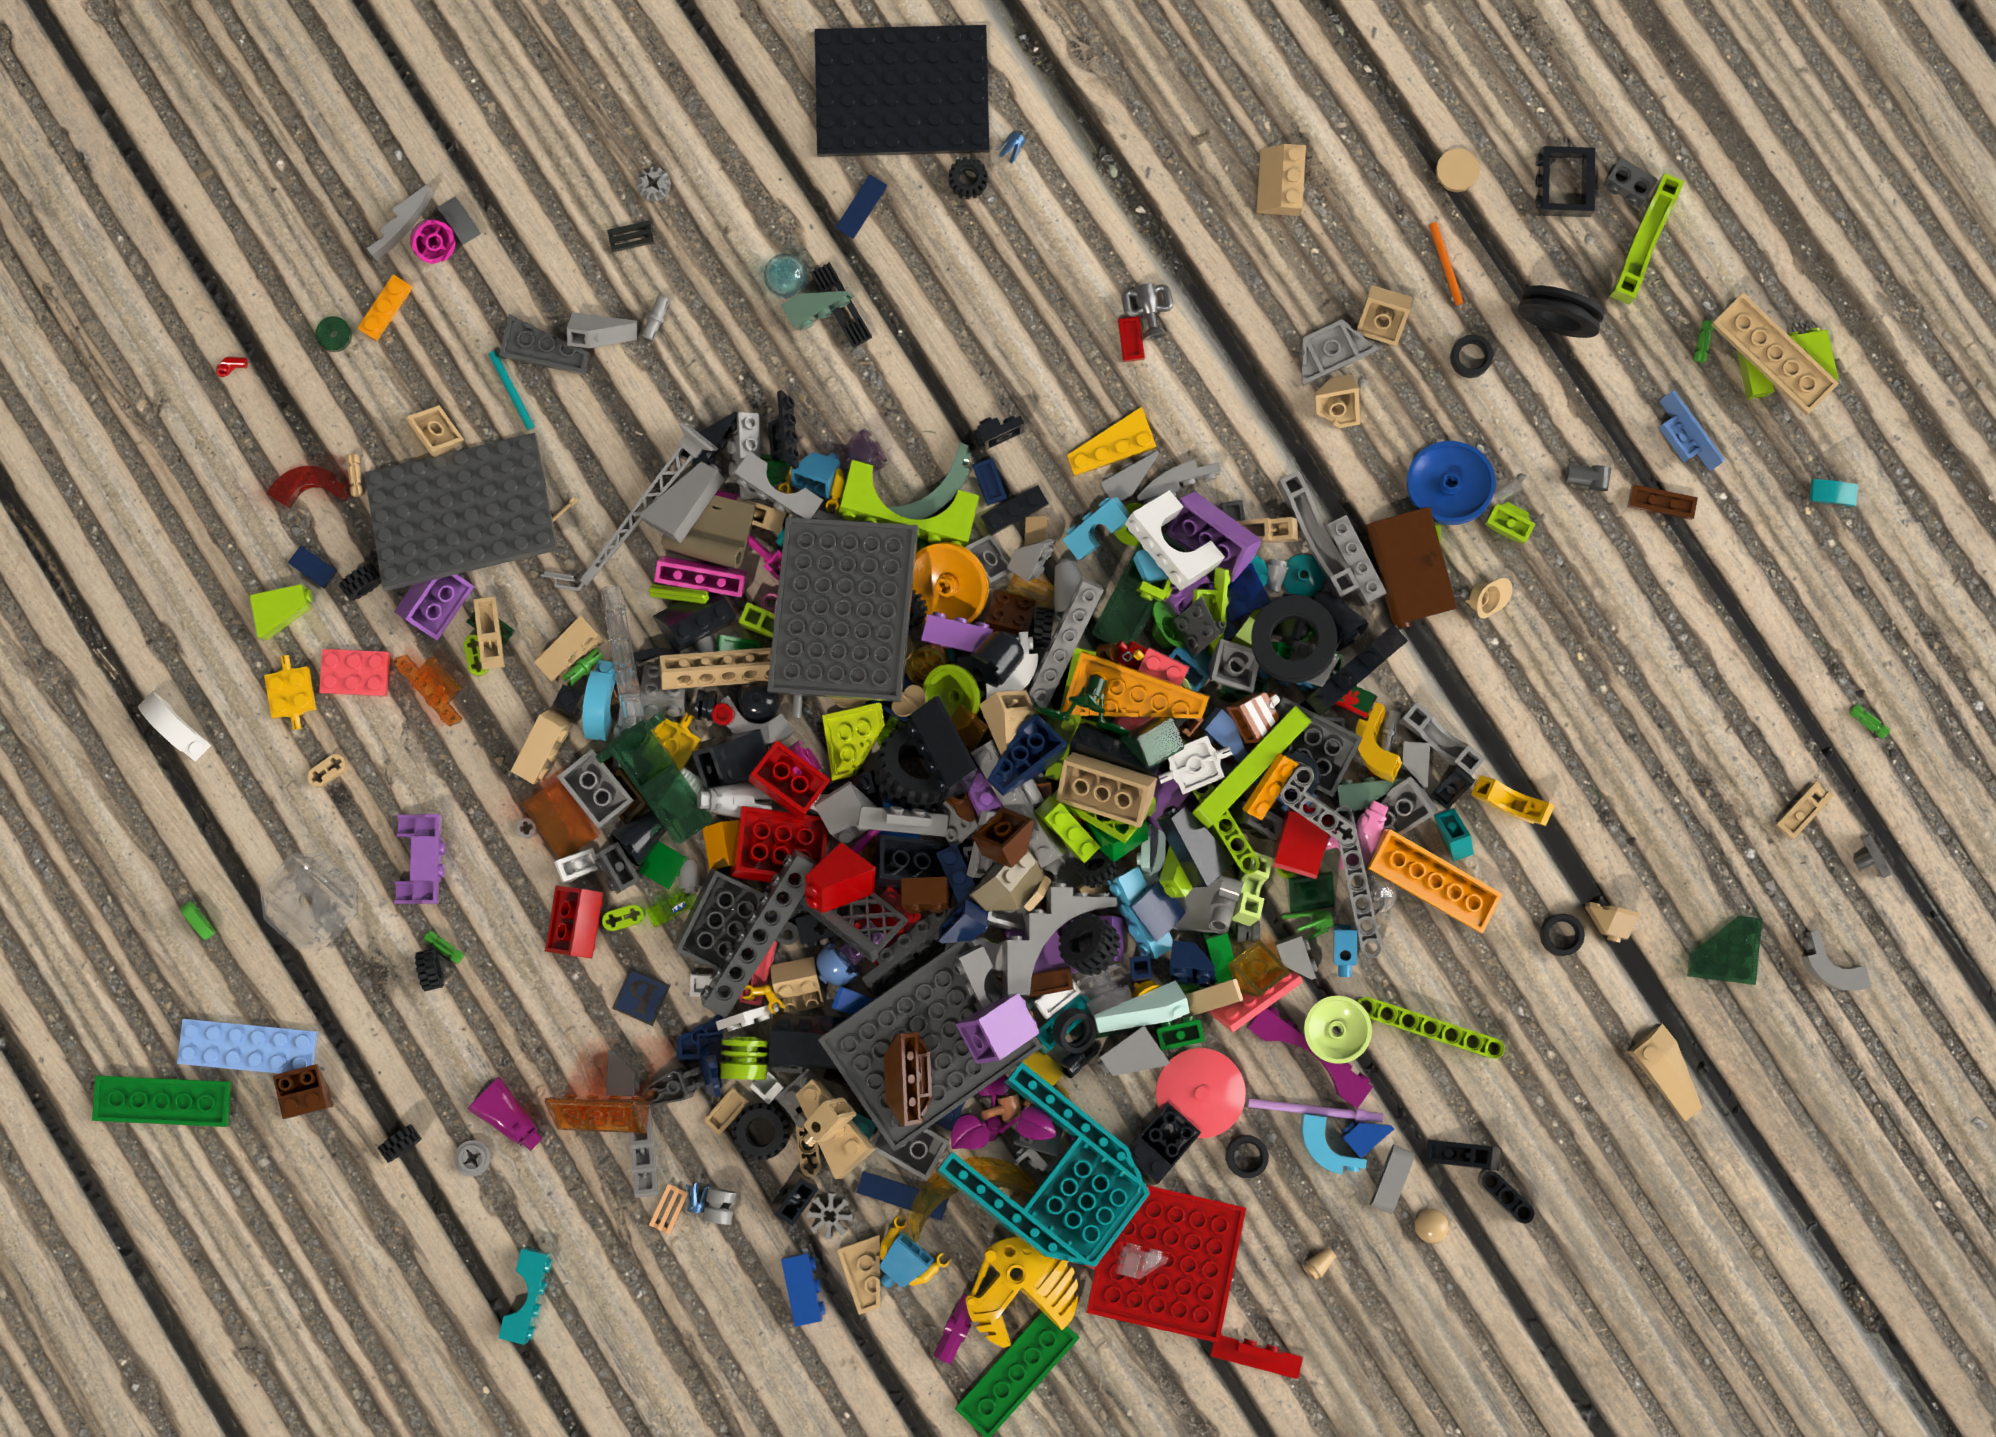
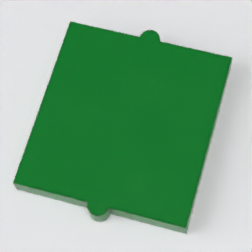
M659 841L646 858L639 872L666 889H670L676 877L680 875L679 871L687 857Z

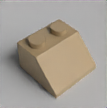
M1371 285L1356 331L1360 332L1364 337L1397 346L1411 309L1413 297Z

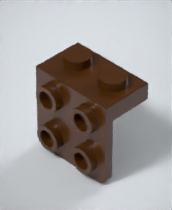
M995 590L985 624H989V629H993V632L1002 630L1014 633L1019 637V632H1029L1036 601L1032 598Z

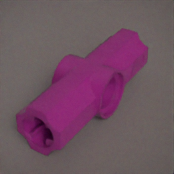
M965 1293L962 1294L953 1315H950L943 1330L942 1339L934 1353L936 1358L945 1363H952L961 1342H964L971 1327L970 1323L972 1320L967 1310L965 1299L967 1294Z

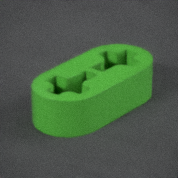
M188 901L180 908L181 913L204 940L209 939L216 933L212 925L191 901Z

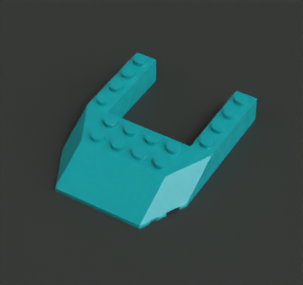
M1021 1062L1008 1076L1005 1083L1033 1106L1044 1110L1053 1122L1074 1138L1030 1198L1021 1207L953 1151L946 1156L936 1169V1172L1006 1229L1042 1255L1096 1267L1150 1193L1141 1178L1138 1167H1136L1131 1157L1129 1148Z

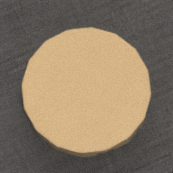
M1461 148L1445 152L1438 160L1436 166V177L1439 183L1445 189L1452 192H1463L1472 187L1477 181L1480 172L1479 162L1476 157L1468 150Z

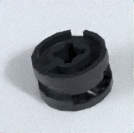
M698 690L695 703V720H702L704 718L707 721L713 722L712 712L713 708L717 705V691H710L709 693L705 692V690Z

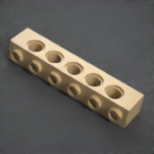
M772 647L661 655L660 678L662 690L745 684L753 681L768 682Z

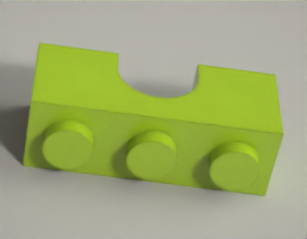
M1049 796L1034 811L1062 839L1061 842L1082 862L1085 863L1100 848L1069 811L1053 797Z

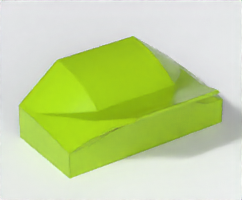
M1508 501L1502 505L1496 503L1485 523L1493 531L1522 544L1527 542L1535 526V523L1530 521L1529 512Z

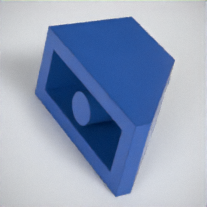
M1351 1122L1342 1130L1344 1134L1340 1137L1358 1158H1362L1390 1134L1394 1128L1388 1124L1363 1122L1353 1124Z

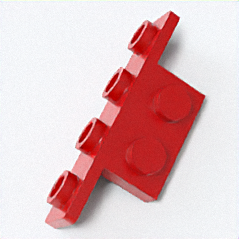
M1223 1335L1220 1336L1219 1343L1213 1342L1210 1353L1215 1358L1294 1379L1299 1378L1303 1361L1302 1356L1280 1351L1278 1346L1272 1344L1261 1346L1257 1345V1341L1244 1338V1341Z

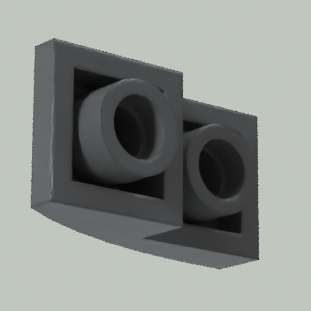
M456 197L437 207L442 218L452 229L461 245L466 244L481 234Z

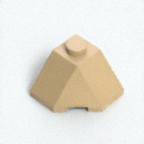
M1353 374L1330 378L1314 393L1317 415L1322 418L1325 417L1338 428L1360 425L1359 388Z
M1593 902L1585 904V909L1602 935L1608 936L1607 940L1620 943L1621 940H1628L1639 917V912L1615 906L1601 907L1600 904Z

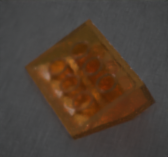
M566 1094L565 1096L545 1098V1104L557 1130L646 1134L650 1108L647 1100L641 1097L625 1099L619 1096L600 1098L596 1095L578 1097L574 1094Z

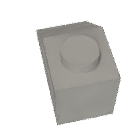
M1407 741L1399 743L1395 754L1400 756L1402 762L1400 768L1408 777L1411 776L1423 789L1427 788L1430 743Z

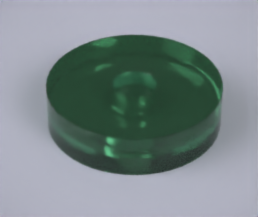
M330 316L320 321L316 327L315 336L319 345L325 350L340 352L350 344L352 330L342 318ZM333 331H337L335 337H331Z

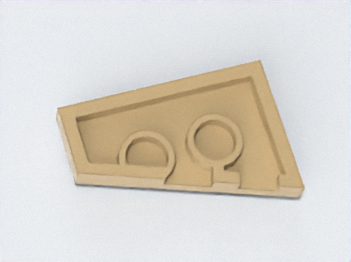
M879 1234L837 1249L859 1315L881 1307Z

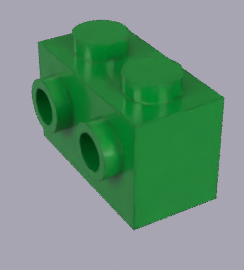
M1194 1016L1181 1018L1182 1023L1173 1024L1172 1021L1159 1023L1160 1027L1155 1028L1161 1051L1205 1042L1201 1020H1195Z

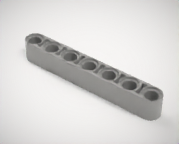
M1339 805L1334 809L1336 812L1347 810L1349 812L1347 820L1355 825L1354 815L1348 806ZM1339 821L1337 827L1335 828L1336 831L1337 828H1339L1340 830H1342L1343 833L1348 831L1351 832V828L1344 830L1342 827H1340L1342 821ZM1357 834V838L1353 843L1344 844L1338 841L1361 950L1366 957L1375 958L1381 953L1382 946ZM1351 853L1359 857L1355 865H1349L1346 862V857ZM1353 876H1361L1363 884L1359 887L1353 886L1351 884ZM1360 897L1368 900V905L1363 909L1355 905L1356 900ZM1368 919L1372 921L1373 926L1370 930H1362L1360 923ZM1367 942H1375L1377 949L1374 952L1366 951L1365 945Z

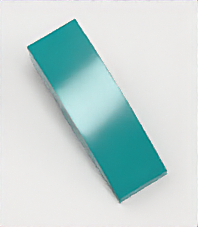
M1082 990L1080 994L1062 1007L1039 1029L1040 1033L1036 1035V1038L1042 1045L1039 1051L1043 1055L1048 1053L1057 1044L1054 1041L1052 1030L1053 1024L1061 1012L1069 1008H1078L1089 1014L1096 1007ZM1077 1019V1020L1073 1021V1022L1068 1026V1028H1067V1030H1066V1035H1067L1078 1023H1080V1022L1082 1021V1019Z

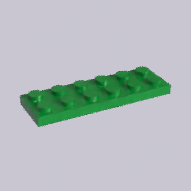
M97 1075L95 1076L92 1121L229 1127L232 1081Z
M1041 1311L959 1402L955 1410L984 1437H992L1080 1337L1068 1326L1061 1330Z

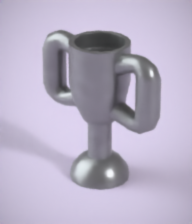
M1147 283L1135 287L1134 290L1124 291L1121 301L1125 314L1129 317H1136L1141 314L1147 317L1149 330L1145 333V340H1154L1165 336V331L1157 326L1155 314L1156 312H1168L1173 308L1170 288L1163 284L1155 287L1154 283ZM1162 291L1165 306L1158 304L1157 293ZM1129 296L1136 298L1139 308L1134 311L1132 310Z

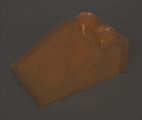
M557 780L521 803L532 822L559 859L570 856L598 838L577 802L560 780Z

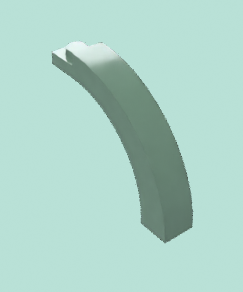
M960 443L950 471L933 492L910 504L886 507L892 512L909 519H929L938 515L953 502L957 491L961 490L966 483L970 469L963 467V464L968 465L971 453L968 452L969 445Z

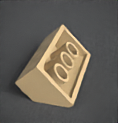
M1073 752L1064 760L1056 800L1060 803L1140 828L1153 800L1157 778Z

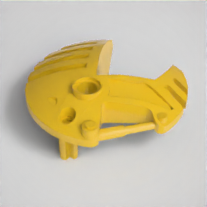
M1017 1236L999 1240L986 1248L984 1251L985 1258L978 1272L972 1292L965 1298L972 1322L978 1321L980 1325H976V1328L980 1333H988V1335H984L985 1338L1003 1348L1011 1346L1002 1312L1019 1290L1061 1330L1071 1322L1078 1303V1295L1074 1298V1292L1078 1288L1077 1279L1073 1281L1072 1276L1075 1272L1072 1266L1068 1268L1067 1263L1069 1261L1046 1257ZM991 1264L999 1273L985 1290L976 1296ZM1013 1268H1020L1022 1270V1274L1018 1278L1010 1276V1271Z

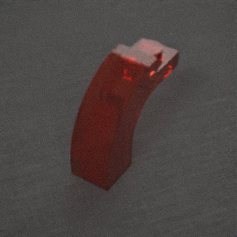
M301 466L287 471L272 484L266 493L289 509L292 508L297 498L304 491L311 488L325 489L345 502L350 497V494L345 491L347 487L335 480L337 476L334 473L317 466Z

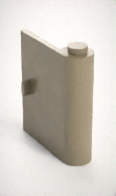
M714 495L681 544L664 534L661 544L664 550L738 569L743 562L756 505Z

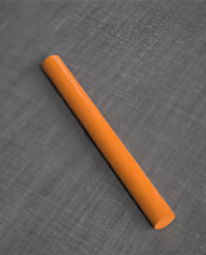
M1433 222L1429 224V228L1455 306L1464 304L1438 224Z

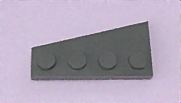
M509 314L499 353L501 358L586 375L590 358L589 352L578 347L567 346L566 341L556 338L552 334L544 332Z

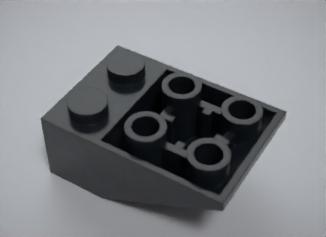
M761 729L700 741L693 749L692 754L706 791L708 788L737 784L748 780L750 774L768 750Z
M1167 1103L1134 1138L1128 1148L1140 1174L1154 1186L1160 1183L1201 1132Z

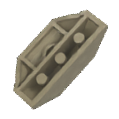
M1028 847L1027 854L1012 868L997 862L969 896L984 911L1019 910L1042 880H1044L1043 869Z

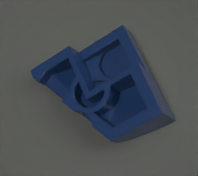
M716 1015L714 1019L704 1025H698L690 1033H684L677 1037V1055L680 1063L701 1062L699 1050L702 1047H709V1055L716 1054L717 1061L725 1060V1055L721 1054V1050H725L724 1045H721V1039H724L723 1029L718 1030L716 1021L722 1020L721 1015Z
M702 1047L699 1051L703 1080L706 1082L704 1086L705 1092L708 1095L719 1097L722 1094V1079L719 1078L720 1067H717L716 1054L709 1055V1047Z

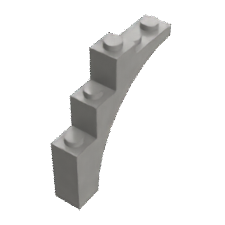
M1054 883L1053 887L1048 888L1046 891V914H1044V910L1036 909L1024 916V940L1022 936H1010L1009 940L1002 942V996L1019 993L1021 997L1030 995L1031 977L1036 960L1043 946L1053 933L1068 920L1079 914L1116 907L1117 897H1109L1108 893H1098L1096 897H1088V893H1074L1073 896V887H1066L1065 883Z

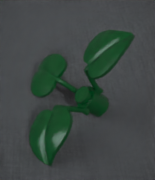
M1090 675L1086 687L1082 688L1081 693L1078 696L1069 697L1068 700L1073 704L1066 712L1039 707L1036 702L1033 705L1034 709L1045 716L1059 721H1069L1068 716L1078 705L1099 712V722L1096 725L1111 734L1126 736L1135 735L1137 732L1109 723L1103 718V713H1105L1103 709L1105 694H1103L1107 681L1097 676Z

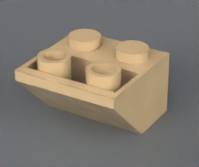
M814 957L770 965L775 995L785 1006V1009H783L778 1003L780 1014H789L825 1006Z

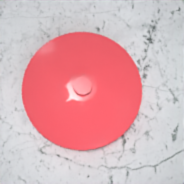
M1207 1048L1188 1049L1172 1057L1169 1060L1170 1064L1164 1066L1156 1083V1102L1159 1111L1169 1103L1201 1132L1198 1138L1214 1137L1228 1130L1239 1118L1245 1103V1084L1237 1066L1224 1054Z

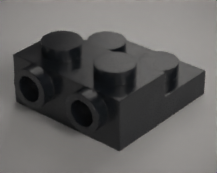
M1010 416L1003 420L1004 424L1000 425L997 417L994 419L988 417L980 421L977 429L973 430V436L978 447L982 446L984 451L1024 433L1022 417L1015 418V416Z

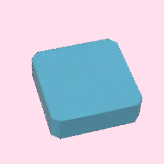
M1146 550L1136 552L1133 560L1143 581L1151 584L1169 578L1158 567L1155 560Z

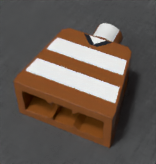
M1256 692L1226 707L1245 743L1262 741L1279 720V715L1274 707L1280 703V699L1275 693L1267 695L1265 692Z

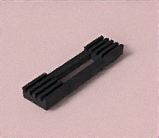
M830 262L811 272L821 292H829L828 289L833 286L838 291H846ZM850 299V303L846 306L855 322H852L850 325L847 324L838 307L832 310L850 344L855 348L871 339L872 335Z

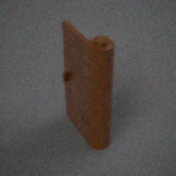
M1430 507L1378 520L1366 525L1379 577L1387 592L1385 599L1392 625L1397 626L1398 630L1411 627L1410 623L1414 620L1457 609Z

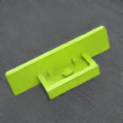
M1216 567L1214 588L1194 589L1192 604L1202 597L1214 622L1222 621L1226 626L1225 614L1228 606L1227 590L1230 584V575L1228 569ZM1224 632L1209 644V655H1213L1219 640L1224 639Z

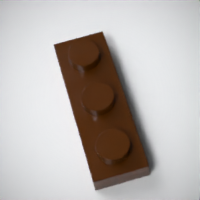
M1633 484L1630 489L1627 507L1693 520L1698 497Z

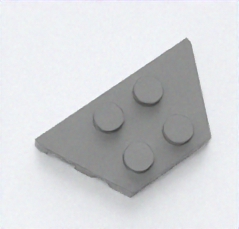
M1342 319L1303 337L1302 386L1378 352V346L1370 343L1364 338V335L1353 330Z

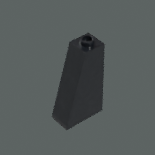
M1169 806L1163 810L1164 814L1157 819L1193 888L1208 887L1235 863L1232 856L1186 806Z

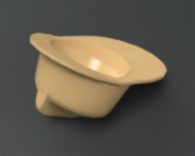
M1503 577L1491 583L1476 584L1470 595L1465 598V602L1470 604V607L1477 612L1480 618L1485 619L1506 606L1512 595V584L1509 579Z

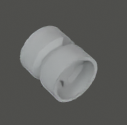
M708 1188L706 1201L709 1205L704 1208L703 1220L731 1225L733 1217L731 1207L735 1205L737 1192Z

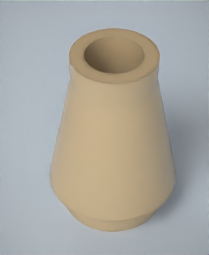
M1327 1247L1322 1252L1305 1261L1306 1265L1303 1266V1269L1313 1280L1322 1278L1337 1256Z

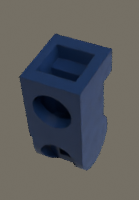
M1150 955L1129 957L1132 983L1152 979Z

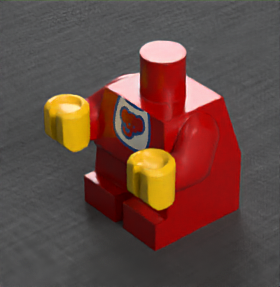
M1122 640L1119 641L1116 645L1119 649L1117 664L1138 671L1147 650L1134 641L1127 645Z

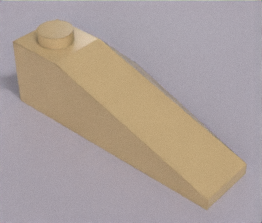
M1661 1023L1627 1052L1682 1120L1686 1122L1702 1109V1105L1678 1043Z

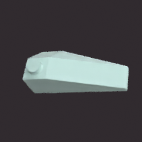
M1175 980L1095 1014L1094 1018L1098 1032L1103 1033L1169 1022L1190 1012L1187 998Z

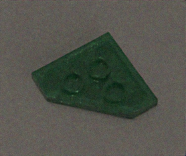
M1737 916L1689 954L1687 977L1756 985L1762 918Z

